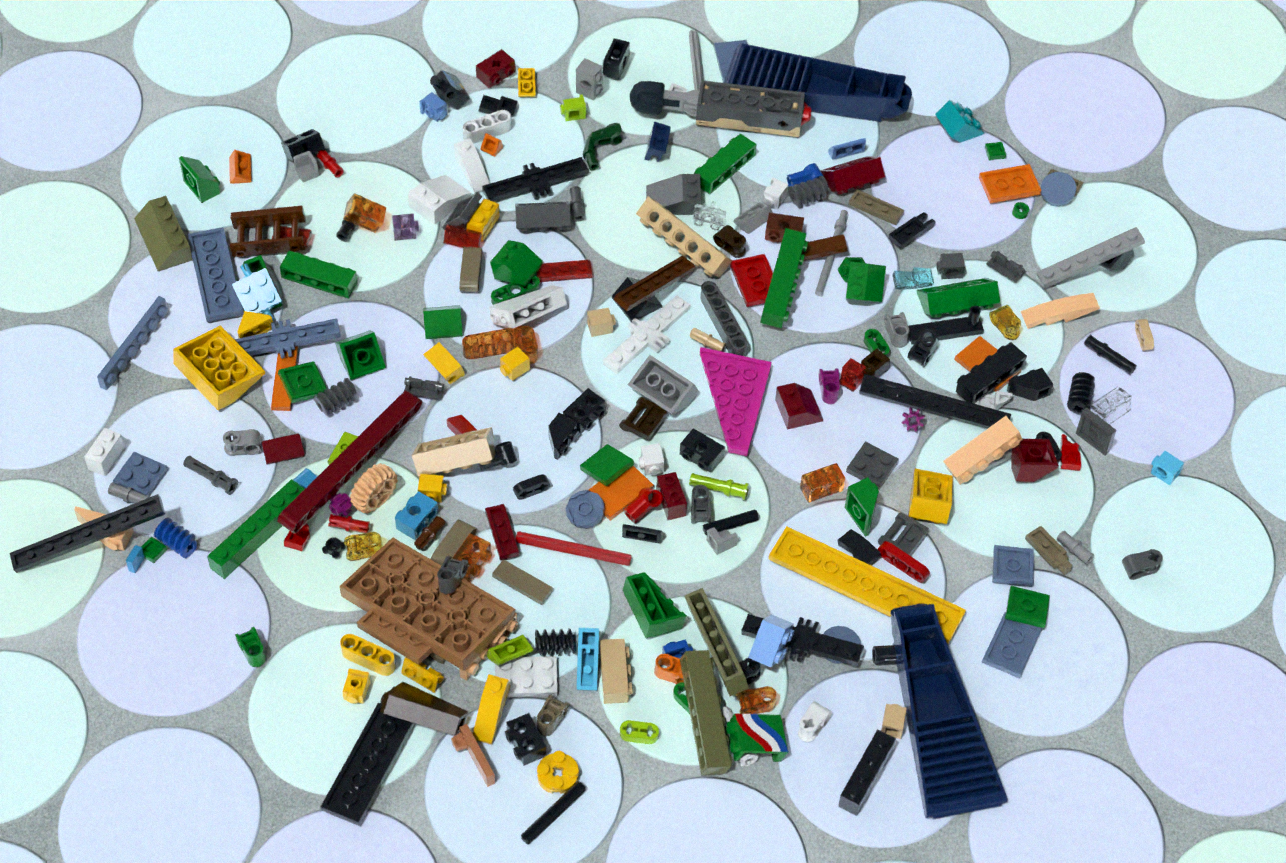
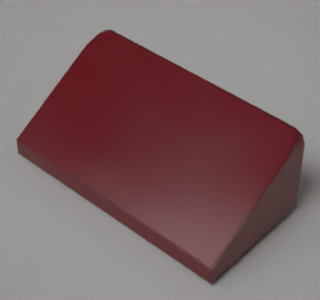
M299 433L262 441L266 465L305 456Z

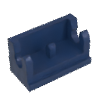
M654 122L649 135L644 160L649 161L652 155L657 156V162L661 160L663 154L666 153L671 126Z

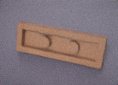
M468 725L460 726V733L451 738L453 747L456 751L467 749L487 787L495 784L494 772Z

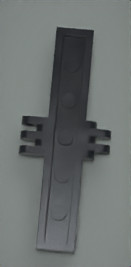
M582 157L541 169L540 167H535L534 163H529L530 169L527 164L523 165L524 171H522L521 175L483 185L482 191L486 199L493 202L528 191L531 192L534 198H537V192H539L540 196L545 195L544 190L547 194H551L549 185L588 174V168Z
M748 614L741 630L742 635L756 638L762 620L765 618ZM800 617L796 627L793 626L794 635L785 646L788 647L790 652L789 659L794 660L795 655L798 654L797 661L802 662L803 657H808L810 653L854 666L859 665L864 645L817 633L820 622L815 621L812 628V620L807 619L806 624L803 625L804 618Z

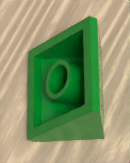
M460 305L423 308L425 339L463 337Z

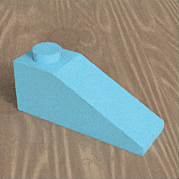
M579 628L576 690H597L599 628Z

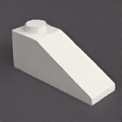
M470 138L454 143V158L474 193L483 192L482 186L490 183L474 144Z

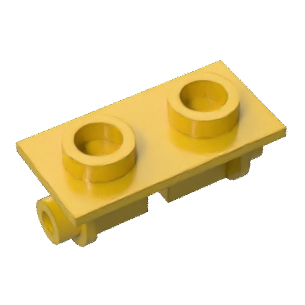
M405 657L401 674L435 693L437 684H441L444 680L442 673L432 668L427 670V665L421 662L418 665Z

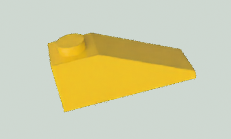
M488 674L473 730V736L476 741L492 745L510 690L508 679Z

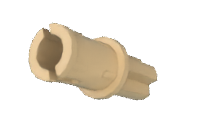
M693 328L690 332V338L703 344V347H709L722 352L725 349L726 343L712 337V334L708 335L697 328Z

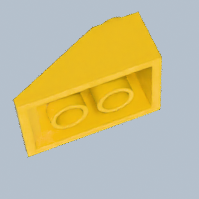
M915 468L908 516L916 520L923 519L936 524H947L952 506L953 476Z

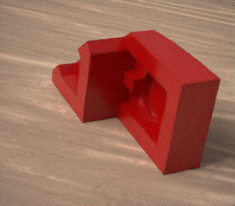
M1065 434L1061 435V469L1080 471L1081 454L1078 451L1080 445L1071 443L1067 440Z
M308 523L295 534L289 531L284 539V546L303 551L310 538Z

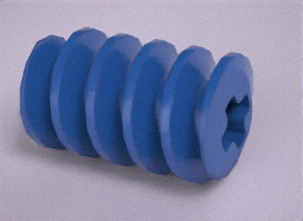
M170 517L165 518L154 531V537L174 550L177 554H180L183 558L189 557L197 548L198 543L195 541V535L193 533L190 534L187 529L184 530L183 526H178L177 522H172Z

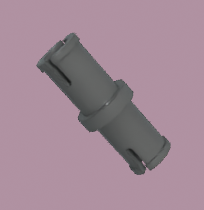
M573 186L570 188V207L573 209L574 221L579 222L585 218L583 210L584 200L581 196V188Z

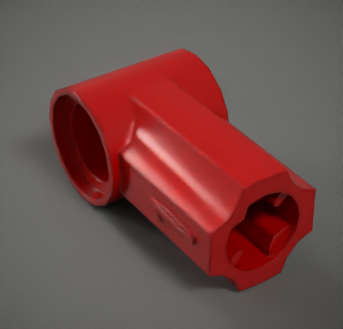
M651 488L641 489L638 497L624 509V514L633 523H636L651 508L661 504V492ZM652 493V499L649 501V495Z

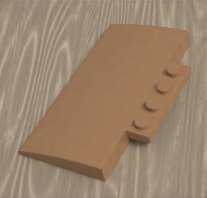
M394 537L391 538L339 586L341 597L367 612L357 621V627L418 665L433 652L464 671L515 614V608L463 578L453 593L444 594L440 592L437 573L441 565Z

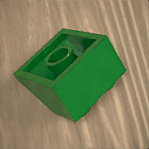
M184 156L178 157L183 181L201 203L220 194V182L216 176L213 177L207 165L204 166L198 159Z
M508 240L490 261L494 279L524 286L544 264L543 260L524 243Z
M850 262L845 298L882 302L886 266Z
M369 330L335 342L340 360L350 380L386 368L375 332Z
M868 477L848 486L844 507L865 537L870 532L879 493L877 485L872 483Z

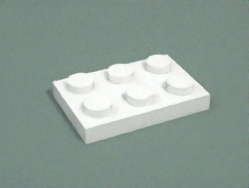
M556 656L518 657L500 666L495 664V676L509 680L510 690L507 697H546L550 694L557 696Z

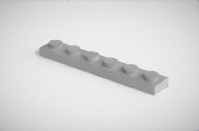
M1134 227L1038 271L1037 276L1046 289L1145 244V239L1138 228Z

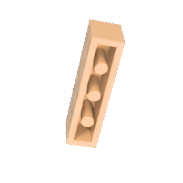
M1005 416L943 462L959 484L968 482L978 471L985 470L992 461L1000 459L1010 448L1018 446L1022 440L1021 434L1008 417Z

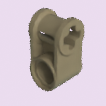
M552 694L547 697L537 715V729L541 735L549 736L554 733L560 721L567 714L570 703L559 701Z

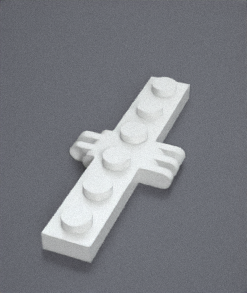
M676 295L647 322L634 318L632 323L630 322L627 325L631 336L603 360V365L615 374H618L647 347L658 353L660 348H663L665 344L670 342V339L663 333L691 309V304Z

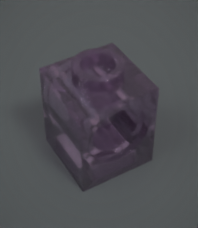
M414 213L392 215L394 240L416 239V231H419L418 220L414 221Z

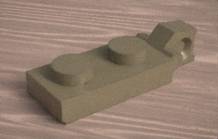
M1039 526L1025 536V540L1053 568H1058L1064 575L1071 571L1072 564L1068 561L1067 551L1042 526Z

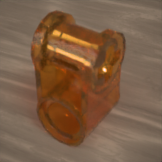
M770 686L746 689L736 694V699L741 707L739 710L740 714L771 712L776 707V691ZM764 698H770L771 700L765 701V700H763V699H764Z

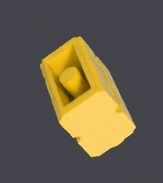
M488 199L481 201L479 207L467 222L468 237L484 242L500 217L498 203Z

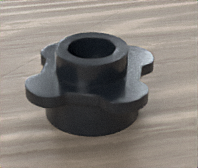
M329 538L322 548V552L332 555L333 558H338L340 552L346 548V544L338 538Z

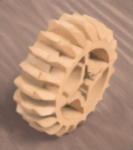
M385 464L373 465L365 473L363 472V475L354 484L355 487L351 490L350 502L357 510L368 514L371 511H375L394 493L393 490L398 482L397 475L393 469Z

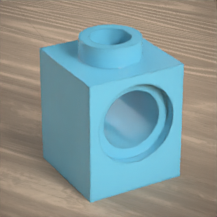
M1164 451L1160 456L1157 455L1153 459L1151 474L1166 484L1171 485L1180 475L1184 462Z

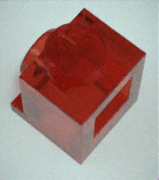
M850 358L842 367L839 383L854 392L862 383L866 367Z

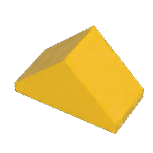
M244 311L237 331L238 338L271 331L272 317L267 314Z

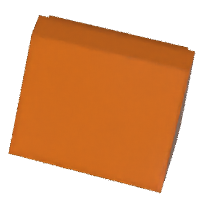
M485 133L480 150L495 157L503 148L502 141Z

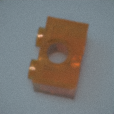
M354 193L346 203L343 219L376 233L384 223L387 207Z

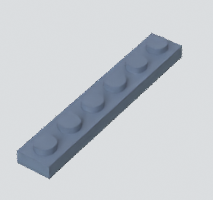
M157 297L98 374L97 379L100 388L107 390L116 381L118 374L126 368L131 357L136 355L137 349L141 344L145 343L147 336L156 328L160 319L166 315L168 308L165 298Z

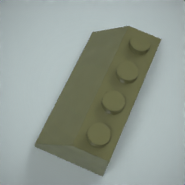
M167 196L148 201L134 220L157 271L159 272L192 261L190 246Z

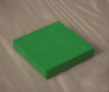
M314 361L278 371V375L291 403L312 399L319 392L324 393L326 385Z
M606 444L579 466L581 471L607 486L632 467L634 461L619 450Z
M1010 586L1005 619L1045 628L1050 595Z

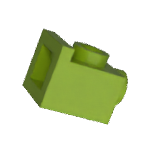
M580 94L578 98L563 100V104L560 105V113L564 115L565 121L586 119V104L583 94Z

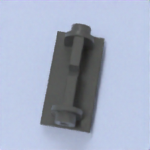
M994 250L991 253L992 258L986 263V265L1015 283L1026 273V270L1022 268L1023 265H1019L1013 260L1009 261L1008 257L1001 254L1000 251L996 252Z
M409 376V378L405 377L404 385H406L404 391L407 390L418 397L441 400L445 384L440 383V381H423L422 379L412 378V376Z

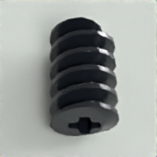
M1078 372L1072 377L1067 407L1073 413L1081 415L1086 407L1089 410L1091 409L1090 406L1095 388V377L1086 372Z
M568 628L567 633L564 634L563 629H560L558 635L554 629L551 630L550 635H548L546 629L543 630L542 635H540L538 629L535 630V652L538 650L540 655H543L545 649L548 655H551L553 649H555L557 655H559L561 649H563L564 654H567L569 648H571L573 654L576 653V630L573 634L571 628Z

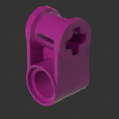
M835 368V370L828 371L819 369L818 379L821 398L827 404H834L838 401L839 369Z

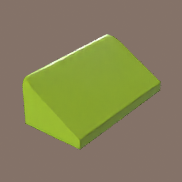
M521 635L488 649L487 658L500 666L534 651L525 636Z

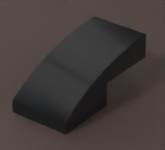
M483 94L478 111L491 114L500 110H506L513 116L518 101L502 95L499 100Z
M852 529L837 540L838 545L851 552L854 558L869 565L881 556L876 547Z

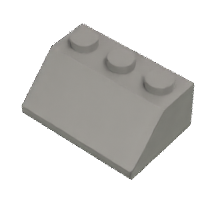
M651 355L647 357L627 384L671 415L687 407L699 391L694 383Z

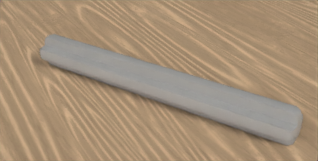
M690 30L689 44L694 90H700L703 75L697 30Z

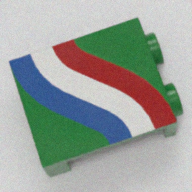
M735 713L730 721H728L726 730L730 735V750L733 753L734 761H739L744 753H768L772 755L773 762H781L788 753L781 715Z

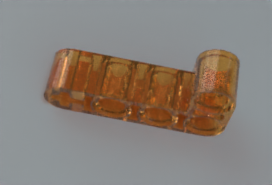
M528 325L471 334L462 339L463 356L466 359L506 354L519 347L530 358V364H534L538 360L537 340L533 328Z

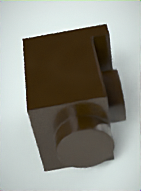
M876 348L861 360V374L863 377L864 374L879 377L882 373L889 370L890 359Z

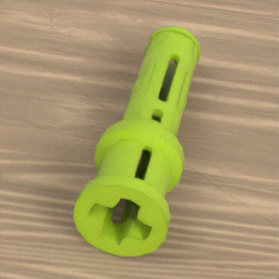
M692 473L689 480V485H704L710 490L723 492L726 496L742 497V500H746L749 491V483L740 484L731 479L724 481Z

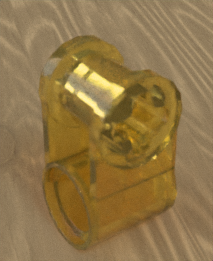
M1006 304L989 313L992 324L998 328L1006 339L1016 340L1019 337L1021 320L1009 305Z
M377 532L349 535L344 539V544L347 546L346 558L349 561L371 558L383 547L382 538Z

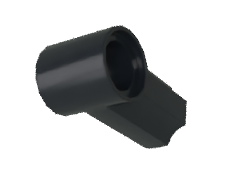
M507 441L496 445L493 460L485 465H480L479 463L480 469L484 470L500 464L508 465L517 461L512 442Z
M904 643L907 659H912L910 643ZM893 645L873 646V663L875 665L896 664L895 647Z

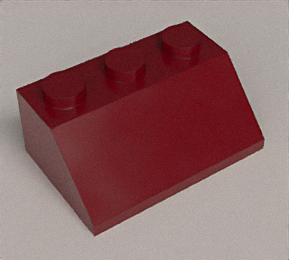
M865 156L820 170L827 181L830 191L837 192L838 194L846 193L852 187L854 189L863 188L865 183H879L880 179L885 178L881 157Z

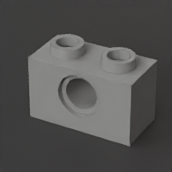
M586 58L582 60L576 68L577 94H583L584 97L593 101L598 95H601L604 88L602 86L604 77L602 65Z

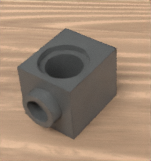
M963 253L941 254L940 260L936 264L937 272H940L941 279L963 278L965 270Z

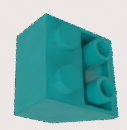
M949 100L935 113L950 137L960 143L984 134V131L981 129L982 124L977 119H974L972 110L968 107H963L959 102L955 103Z

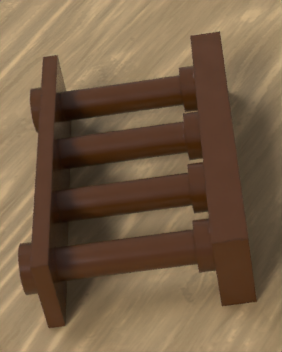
M303 205L231 212L230 218L234 230L237 229V243H230L229 245L233 258L306 250L303 237L299 236V223L306 222ZM291 224V237L281 238V225ZM273 226V239L263 240V227ZM245 228H255V241L244 242Z

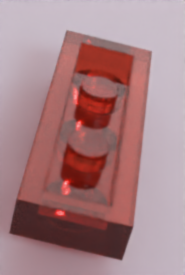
M577 260L544 263L536 272L537 277L540 279V282L592 278L591 261Z

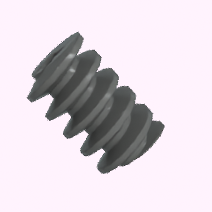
M823 176L788 187L790 199L797 207L801 206V201L806 205L807 199L812 203L814 198L817 201L820 200V195L823 199L826 198V192L828 191L827 181Z
M344 378L343 382L339 381L337 383V386L332 385L330 389L326 388L324 393L319 392L317 396H314V401L320 411L328 416V409L335 412V405L338 408H342L341 402L348 405L347 398L355 401L354 394H357L353 383L348 378Z

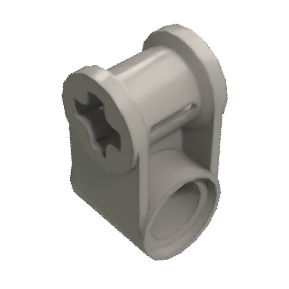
M904 312L892 316L886 314L884 316V324L892 345L898 348L905 347L908 343L909 327Z
M231 430L223 435L224 451L229 456L255 455L261 450L260 432L258 430Z

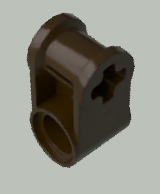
M730 225L724 226L713 235L715 244L733 257L741 258L746 254V248L744 247L746 238Z

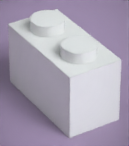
M107 428L102 430L84 456L88 470L102 476L107 475L125 448L122 434Z

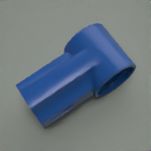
M812 163L807 165L802 171L787 175L786 180L788 186H794L807 180L819 178L823 174L817 164Z

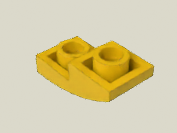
M518 68V97H536L535 68Z

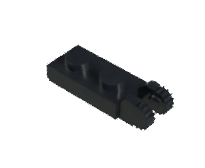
M923 212L892 231L888 239L902 249L926 231L932 229L936 221L931 219L923 224L928 218V214Z

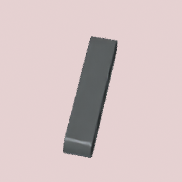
M713 281L704 282L701 285L700 300L723 343H726L725 347L731 354L746 356L747 339L722 293Z

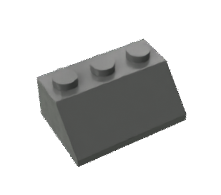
M568 201L515 204L516 228H520V231H531V228L536 227L541 231L549 230V227H556V230L567 229V226H571L570 204Z

